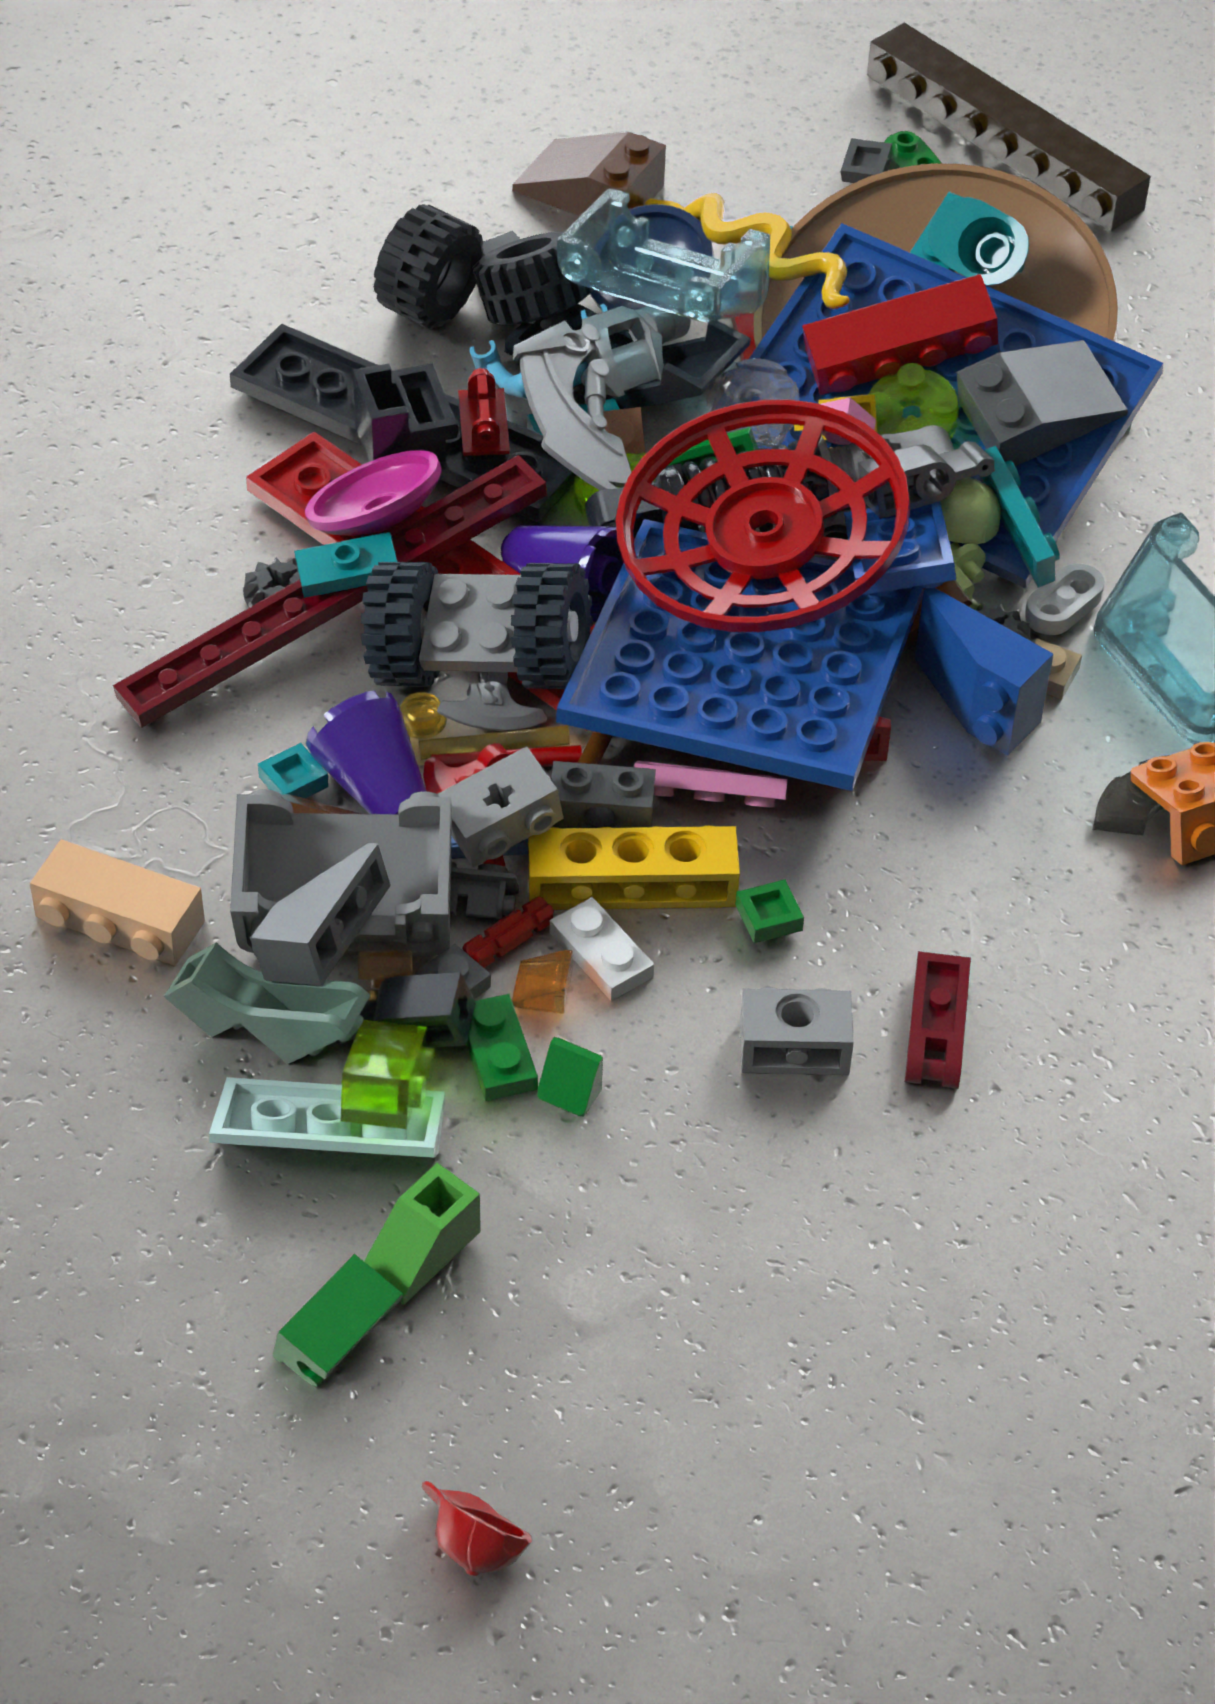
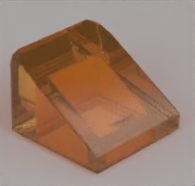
M562 950L521 960L512 997L514 1007L564 1014L573 973V951Z

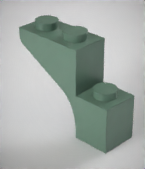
M217 942L188 957L164 995L169 1002L210 1037L231 1027L238 1030L244 1026L287 1064L308 1054L312 1057L316 1056L327 1045L337 1040L345 1042L350 1039L363 1022V1017L360 1013L371 996L361 986L353 982L325 980L322 986L266 981L262 972L239 961Z

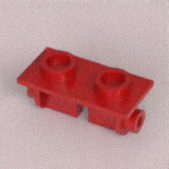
M478 368L468 378V390H458L463 456L510 454L504 388H496L495 377L487 369Z

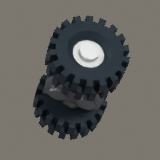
M379 562L378 565H374L372 568V576H368L366 582L368 592H364L362 603L365 605V613H361V624H364V634L361 635L362 646H366V652L363 656L365 664H370L368 669L370 678H374V683L381 686L428 687L434 683V678L438 677L440 671L517 672V677L519 681H522L524 688L566 689L590 637V627H593V616H590L592 597L588 595L590 585L588 579H585L586 572L584 568H580L578 563H527L526 567H522L521 575L438 574L437 568L429 562Z

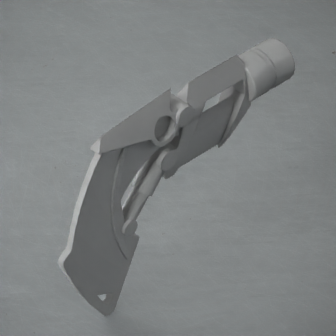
M670 298L636 310L620 306L582 319V328L576 331L572 330L566 321H563L514 345L513 361L520 360L521 375L528 403L544 437L541 443L542 448L566 468L598 490L624 487L631 474L622 439L608 433L604 429L607 426V420L604 418L606 394L620 397L625 395L624 391L655 379L661 381L664 367L662 344L683 337L690 328L691 319L689 311L680 300ZM629 329L634 342L612 349L609 335ZM585 361L588 367L581 375V382L585 386L587 413L573 398L574 376L578 366Z

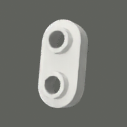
M1083 563L1066 565L1055 573L1056 581L1033 591L1027 599L1025 620L1027 623H1030L1029 627L1041 634L1058 635L1066 632L1094 609L1102 600L1105 585L1104 576L1098 569Z

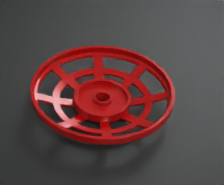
M798 400L745 402L708 412L684 423L663 437L641 458L629 475L619 497L616 514L617 542L626 570L639 590L657 606L677 618L702 627L729 632H765L786 629L818 620L847 606L868 591L886 573L900 552L908 530L910 499L906 475L898 456L886 440L863 421L844 411L812 402ZM764 424L804 426L795 450L762 449L736 454L726 433L739 428ZM823 430L836 434L857 445L872 457L879 467L854 482L837 465L814 455ZM706 440L709 441L718 462L694 476L680 490L677 496L652 485L657 475L674 459L693 446ZM765 465L788 466L783 478L762 477L749 480L744 469ZM811 471L829 480L840 491L818 501L815 495L803 486L802 483L807 472ZM726 477L730 489L725 491L713 503L711 508L693 503L694 499L707 487ZM889 482L894 494L896 508L895 527L891 541H864L867 529V513L863 498ZM641 501L668 512L663 529L666 555L637 559L633 530L636 513ZM850 507L853 523L849 540L824 537L823 520ZM685 519L705 526L708 545L681 552L679 548V531L682 520ZM766 523L777 525L768 532L754 531V528H759ZM815 554L839 557L826 572L809 583L805 582L798 570ZM855 559H878L862 577L841 592L820 602L814 595V593L821 591L837 580L851 566ZM717 561L720 566L732 574L723 588L718 589L701 580L690 568ZM675 572L679 579L690 589L713 601L704 611L686 606L660 592L650 583L646 576ZM779 577L787 590L782 593L769 595H742L751 579ZM795 602L799 608L788 613L761 617L725 616L733 606L764 608Z

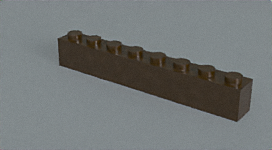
M904 22L870 41L868 77L1109 231L1114 230L1145 210L1151 178L1149 174Z

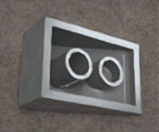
M1084 340L1000 352L957 372L959 404L986 449L997 446L1005 462L1011 460L1015 466L1128 415V409Z

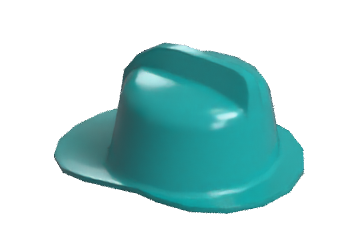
M971 197L955 198L942 205L933 215L928 229L929 245L934 256L945 266L967 278L981 274L985 285H998L1013 278L1018 272L1022 273L1025 268L1024 263L1029 253V237L1024 226L1013 217L984 201Z

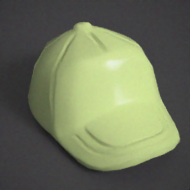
M970 477L956 481L952 493L940 501L949 541L964 544H981L991 540L998 533L1001 507L995 492L988 485Z

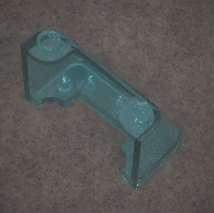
M609 188L557 239L558 265L563 275L571 282L689 319L711 322L754 314L767 299L770 234L749 229L742 237L739 246L729 242L721 250V259L650 239L649 219L640 217L637 220L630 213L626 206L629 202V193Z
M1180 512L1161 519L1153 525L1098 611L1094 625V636L1184 740L1192 744L1200 742L1215 743V596L1182 561V559L1195 553L1200 539L1196 527Z

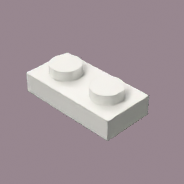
M593 897L550 920V934L610 1001L654 978V963Z

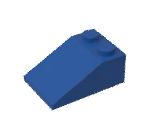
M926 588L923 593L914 659L966 732L976 737L980 742L990 745L1008 756L1041 723L1054 654L940 590Z

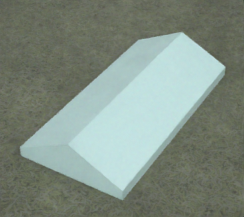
M227 1077L209 1132V1143L434 1158L439 1153L445 1092Z

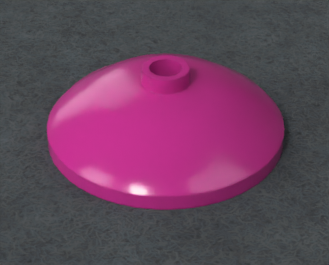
M415 450L391 454L358 466L334 479L318 491L305 508L306 518L312 528L327 534L346 536L380 534L407 519L424 503L436 487L441 475L442 468L439 460L434 453Z

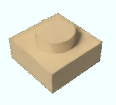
M1036 639L1035 644L1054 654L1046 694L1062 700L1080 669L1082 655Z

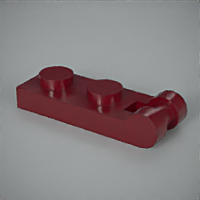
M918 951L904 1082L921 1084V1079L941 1081L942 1087L959 1089L971 965L970 957ZM925 1050L944 1052L945 1060L924 1058Z

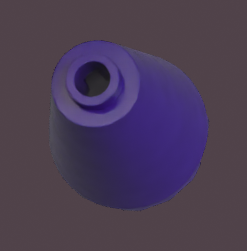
M517 526L506 535L501 545L503 562L519 573L523 566L526 567L527 563L580 564V568H584L586 572L585 579H588L590 585L588 595L592 597L590 616H593V622H597L624 564L617 542L616 527Z
M366 691L352 696L332 707L324 714L328 723L318 733L314 726L308 732L306 746L311 756L369 814L398 815L400 803L410 799V796L414 793L427 792L400 706L392 693L386 692V698H379L376 691Z

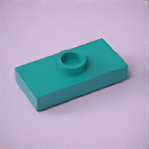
M390 532L294 551L304 598L366 586L368 576H372L374 565H378L379 562H397Z

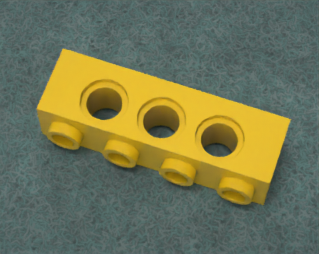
M736 826L550 828L542 834L532 835L528 838L529 901L535 897H543L552 906L553 910H569L591 897L603 909L736 907V892L739 890L740 878Z

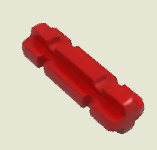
M535 897L521 906L524 910L523 912L519 909L513 911L484 930L485 937H482L480 934L464 943L462 949L485 968L495 961L494 955L500 958L534 936L532 933L533 929L535 932H540L549 926L550 920L554 918V910L543 897Z

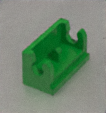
M354 1254L278 1331L272 1356L280 1363L286 1364L312 1386L318 1387L380 1319L386 1316L401 1301L403 1293Z

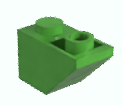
M437 1162L398 1198L364 1262L403 1293L400 1303L404 1305L481 1232L480 1193Z

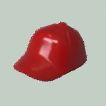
M429 1481L422 1483L424 1492L439 1507L435 1531L438 1547L445 1555L464 1568L467 1574L478 1576L480 1573L503 1571L516 1562L532 1542V1537L529 1533L501 1516L478 1496L463 1491L438 1489Z

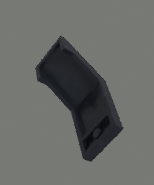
M578 303L558 314L522 323L505 339L504 352L513 357L514 345L563 321H566L572 330H579L582 328L581 311L585 310L587 317L597 313ZM712 318L708 322L705 337L662 346L664 367L661 381L655 379L624 391L625 395L620 397L606 394V400L615 399L619 409H630L701 396L750 346L751 338ZM627 329L609 335L612 349L634 342ZM583 383L573 388L574 391L585 396V386Z

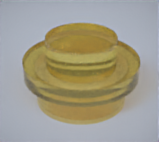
M424 692L414 693L406 697L402 702L400 709L409 737L427 739L438 735L445 728L447 718L437 712L440 701L434 695Z

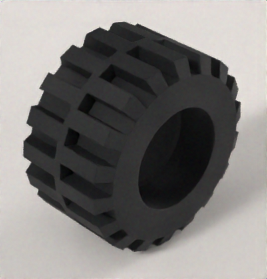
M421 204L416 209L411 208L403 218L396 222L394 228L386 237L378 255V262L374 271V277L376 278L374 292L377 293L376 299L383 307L428 329L444 326L449 319L452 320L459 310L464 307L475 288L476 280L472 267L484 256V248H482L483 238L479 234V230L475 226L431 205Z
M547 232L510 242L485 254L472 267L488 321L494 324H522L558 314L580 303L594 288L578 234L571 232Z

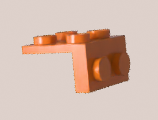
M1196 743L1190 749L1168 756L1154 757L1148 760L1147 763L1133 767L1131 769V782L1170 813L1171 857L1181 865H1185L1214 855L1215 743Z

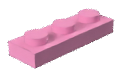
M637 761L635 763L636 768L656 769L655 795L673 797L674 788L695 790L694 799L724 802L725 793L745 795L744 804L760 807H775V799H786L788 776Z

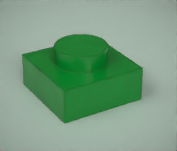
M785 879L736 892L735 905L753 943L803 931L804 916Z

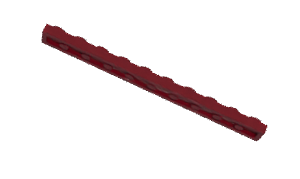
M517 455L382 533L390 532L397 562L430 563L547 496L546 482ZM299 579L113 685L115 696L139 726L143 728L361 603L364 592H368L367 585L304 598Z

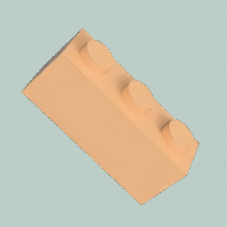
M60 839L30 882L35 916L41 918L46 923L55 927L63 926L86 934L99 943H111L131 950L144 959L159 960L173 966L177 965L205 922L200 887Z

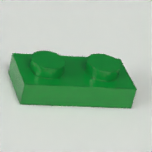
M510 993L476 1000L466 1044L485 1102L538 1090V1075Z

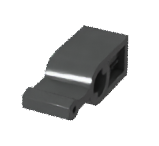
M965 442L960 448L938 454L932 447L927 445H915L894 451L906 475L910 510L947 498L952 493L958 480L975 475L986 477L995 471L994 460L976 442ZM873 458L858 462L860 479L879 467ZM889 482L863 498L869 508L880 519L896 515L894 494Z

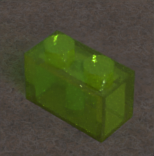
M363 1020L342 1072L341 1122L407 1129L413 1108L422 1109L426 1081L430 1082L433 1074L435 1050L426 1048L427 1027Z

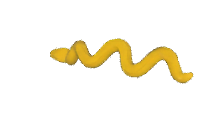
M717 193L705 194L686 207L674 201L652 198L648 199L644 204L669 205L690 213L701 222L706 237L716 244L734 245L759 237H769L759 256V265L765 276L775 281H789L825 273L826 279L821 294L826 307L839 309L850 302L849 297L840 295L846 279L847 268L844 260L839 255L830 252H817L792 259L782 258L790 244L792 231L789 223L780 215L768 212L756 213L734 221L724 222L725 201Z

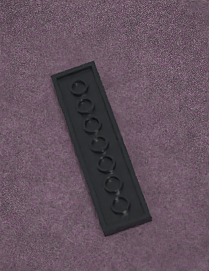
M281 323L230 373V385L235 390L362 445L355 426L353 370L377 366L378 364ZM445 394L457 422V438L446 440V461L439 462L442 468L439 479L461 488L519 455L546 482L547 496L522 509L517 514L539 523L577 481L579 476L542 448L543 435L508 420L510 454L463 456L459 399Z

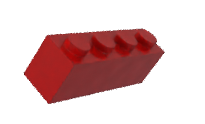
M981 274L802 325L806 353L820 395L831 392H844L855 385L876 379H890L903 371L921 366H935L945 359L966 353H980L988 347L998 344L997 316Z

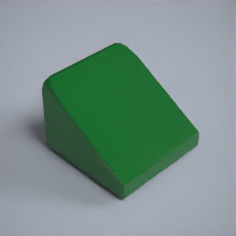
M553 1037L539 1081L537 1097L544 1102L577 1116H585L602 1090L603 1057L559 1037Z

